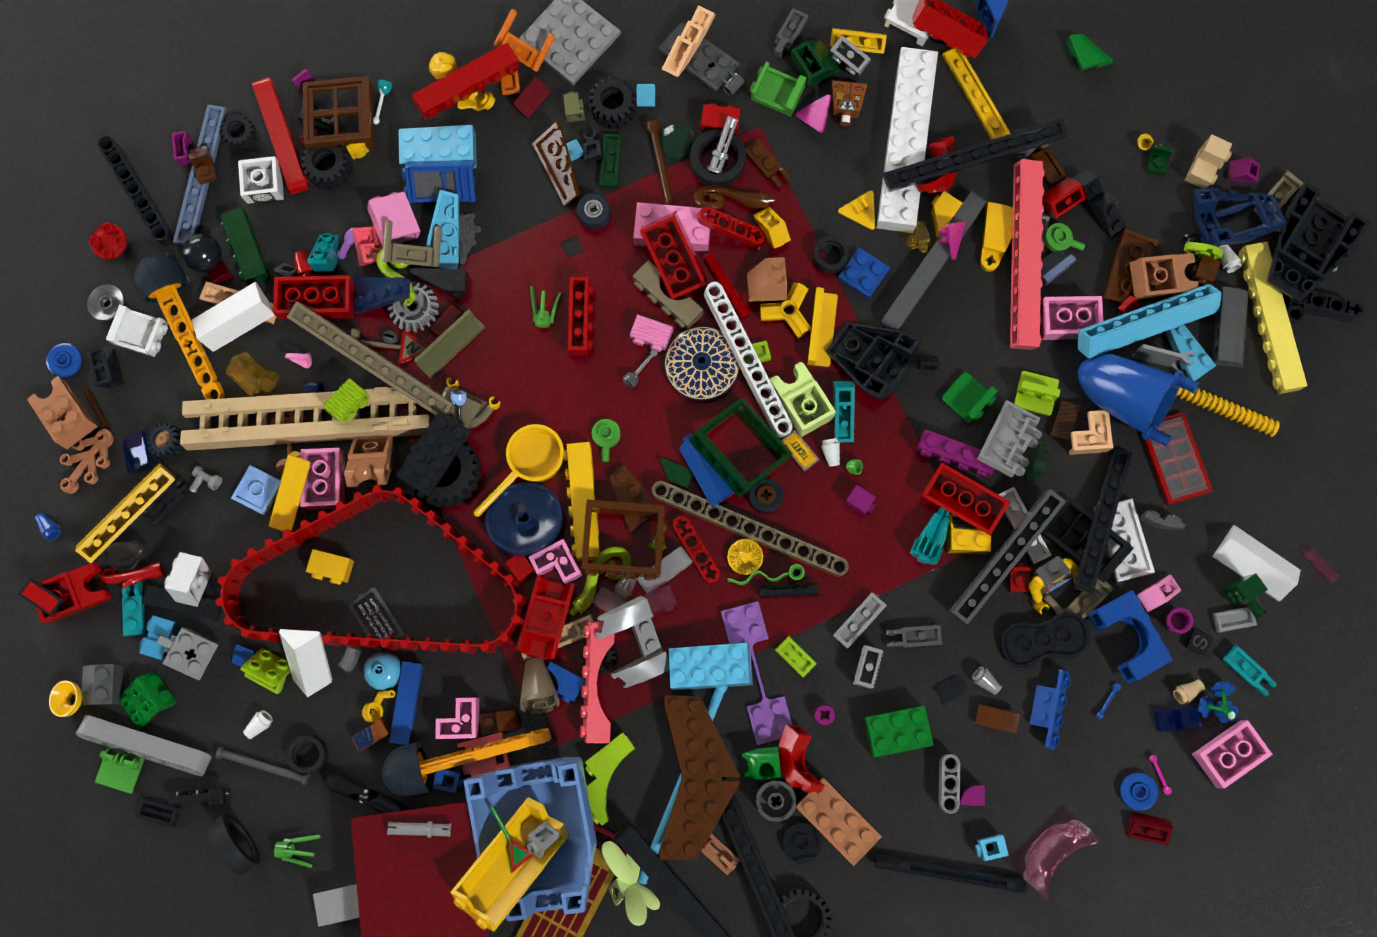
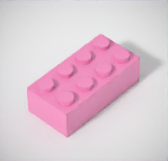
M637 202L633 236L634 245L647 246L640 232L643 225L675 211L682 222L694 251L708 252L711 229L701 225L697 220V213L702 208Z

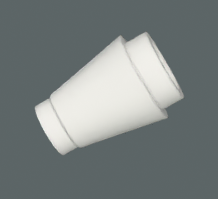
M1228 245L1219 246L1223 250L1222 258H1220L1223 270H1226L1227 273L1238 270L1242 266L1240 263L1241 259Z
M837 438L822 441L823 446L821 448L828 466L840 465V442L838 443Z
M265 710L256 712L243 733L246 737L252 739L271 726L273 722L272 716Z

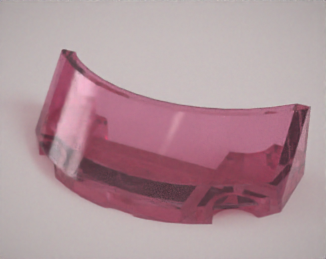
M1077 819L1070 820L1069 823L1062 825L1057 823L1047 828L1031 844L1024 860L1026 862L1025 872L1023 873L1024 880L1047 901L1049 899L1048 892L1051 878L1059 864L1072 852L1087 845L1097 844L1099 842L1098 838L1089 827Z

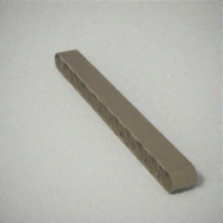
M663 481L656 482L652 487L654 498L660 502L744 538L753 540L758 544L830 575L841 577L848 570V562L842 557L720 505L713 508L708 500ZM664 487L666 493L661 496L657 495L656 489ZM675 495H682L684 500L681 503L674 502L673 498ZM699 502L702 507L700 510L695 511L691 508V504ZM715 509L719 512V516L711 518L708 515L709 511ZM729 517H734L737 520V524L729 526L726 520ZM748 524L753 525L755 531L751 534L746 533L744 527ZM769 532L772 534L773 539L765 541L762 538V534ZM788 540L791 545L790 548L783 549L780 546V541ZM801 547L806 548L808 555L805 557L800 556L798 549ZM816 556H825L826 563L818 564ZM838 562L843 564L844 571H835L834 564Z

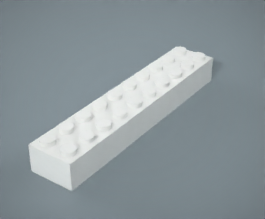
M901 47L884 172L924 161L938 57L937 51ZM883 178L876 228L907 233L914 232L920 199L918 184L888 192Z

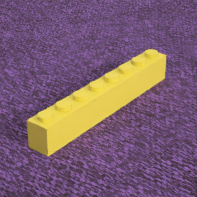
M1268 241L1246 245L1239 251L1238 257L1243 265L1244 280L1249 287L1248 295L1253 302V314L1258 320V332L1262 335L1263 350L1267 353L1268 368L1273 375V387L1277 390V394L1301 390L1307 386L1282 292L1266 282L1272 263Z

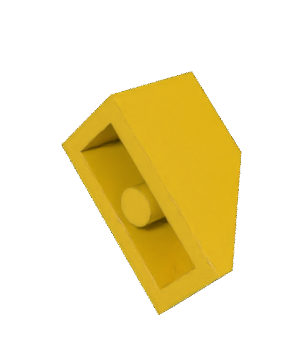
M943 191L941 196L937 194L931 203L933 205L931 214L936 237L938 238L940 237V230L947 227V224L950 223L963 204L945 191Z

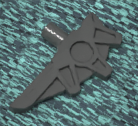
M459 213L460 265H464L467 262V256L472 246L477 244L475 235L481 232L480 226H475L473 221L476 218L474 213L467 215Z

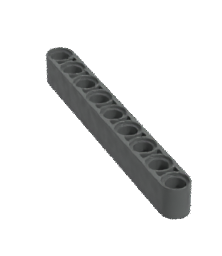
M974 191L970 192L949 223L966 222L962 238L988 201ZM940 235L882 319L881 324L887 328L894 330L901 328L951 256L949 243H940L944 235Z

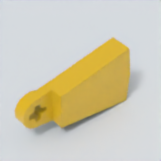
M988 202L986 205L980 266L987 272L994 271L998 267L1012 239L1013 207ZM988 258H992V262H994L991 266L987 265L988 262L985 261Z

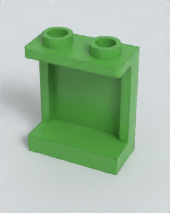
M766 61L764 67L761 66L759 68L757 82H753L750 87L751 100L791 117L806 86L807 77L800 75L798 79L771 68L770 63Z

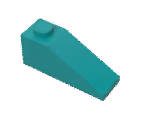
M833 381V408L836 411L834 416V438H837L838 443L854 442L855 386L853 381Z

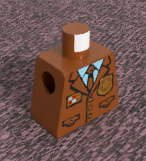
M832 81L833 116L840 117V125L850 126L851 118H859L867 84Z

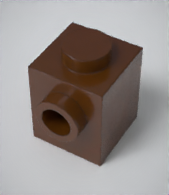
M1202 255L1190 269V274H1192L1190 281H1198L1199 287L1212 284L1221 261Z

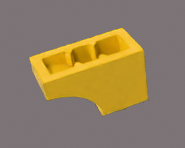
M770 207L753 215L755 221L763 230L767 242L774 249L783 246L791 240L785 221Z

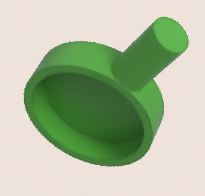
M1052 224L1044 232V243L1053 252H1062L1069 246L1081 251L1085 248L1084 243L1073 240L1072 232L1065 224Z
M610 419L598 421L592 429L594 442L602 448L601 462H609V448L614 447L621 437L619 426Z

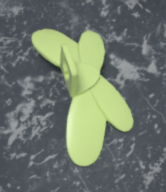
M607 841L603 843L601 850L604 861L617 877L608 888L614 905H619L625 898V910L629 921L636 926L643 925L647 919L646 907L657 910L660 907V902L652 891L637 883L640 867L628 854L625 856L614 842ZM615 888L619 890L618 898L615 895Z

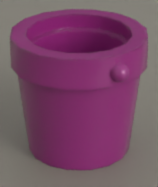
M1184 608L1173 609L1164 618L1166 629L1178 634L1188 632L1194 622L1190 611Z

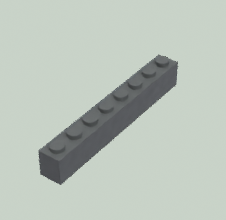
M1045 490L951 607L949 612L968 625L1066 501L1053 490Z

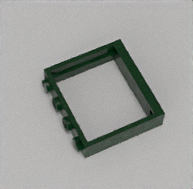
M740 398L694 432L689 440L693 447L739 498L743 497L780 468L793 455L787 448L788 446L777 437L776 433L766 425L764 420L756 414L750 404L748 405L743 398ZM735 413L777 459L775 463L749 483L706 436Z

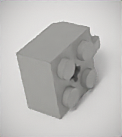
M185 627L181 628L177 636L172 635L171 639L160 635L156 642L166 647L164 652L168 653L162 664L199 681L219 645L218 642ZM191 649H194V654H196V657L192 656L191 658H189L188 653H186V650L190 651Z

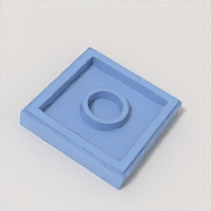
M249 465L231 499L266 516L277 497L281 480Z

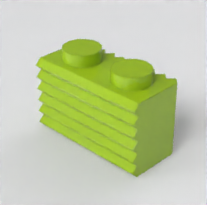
M349 378L323 404V407L331 416L344 425L346 422L353 420L355 412L359 408H364L367 405L370 397L364 389Z

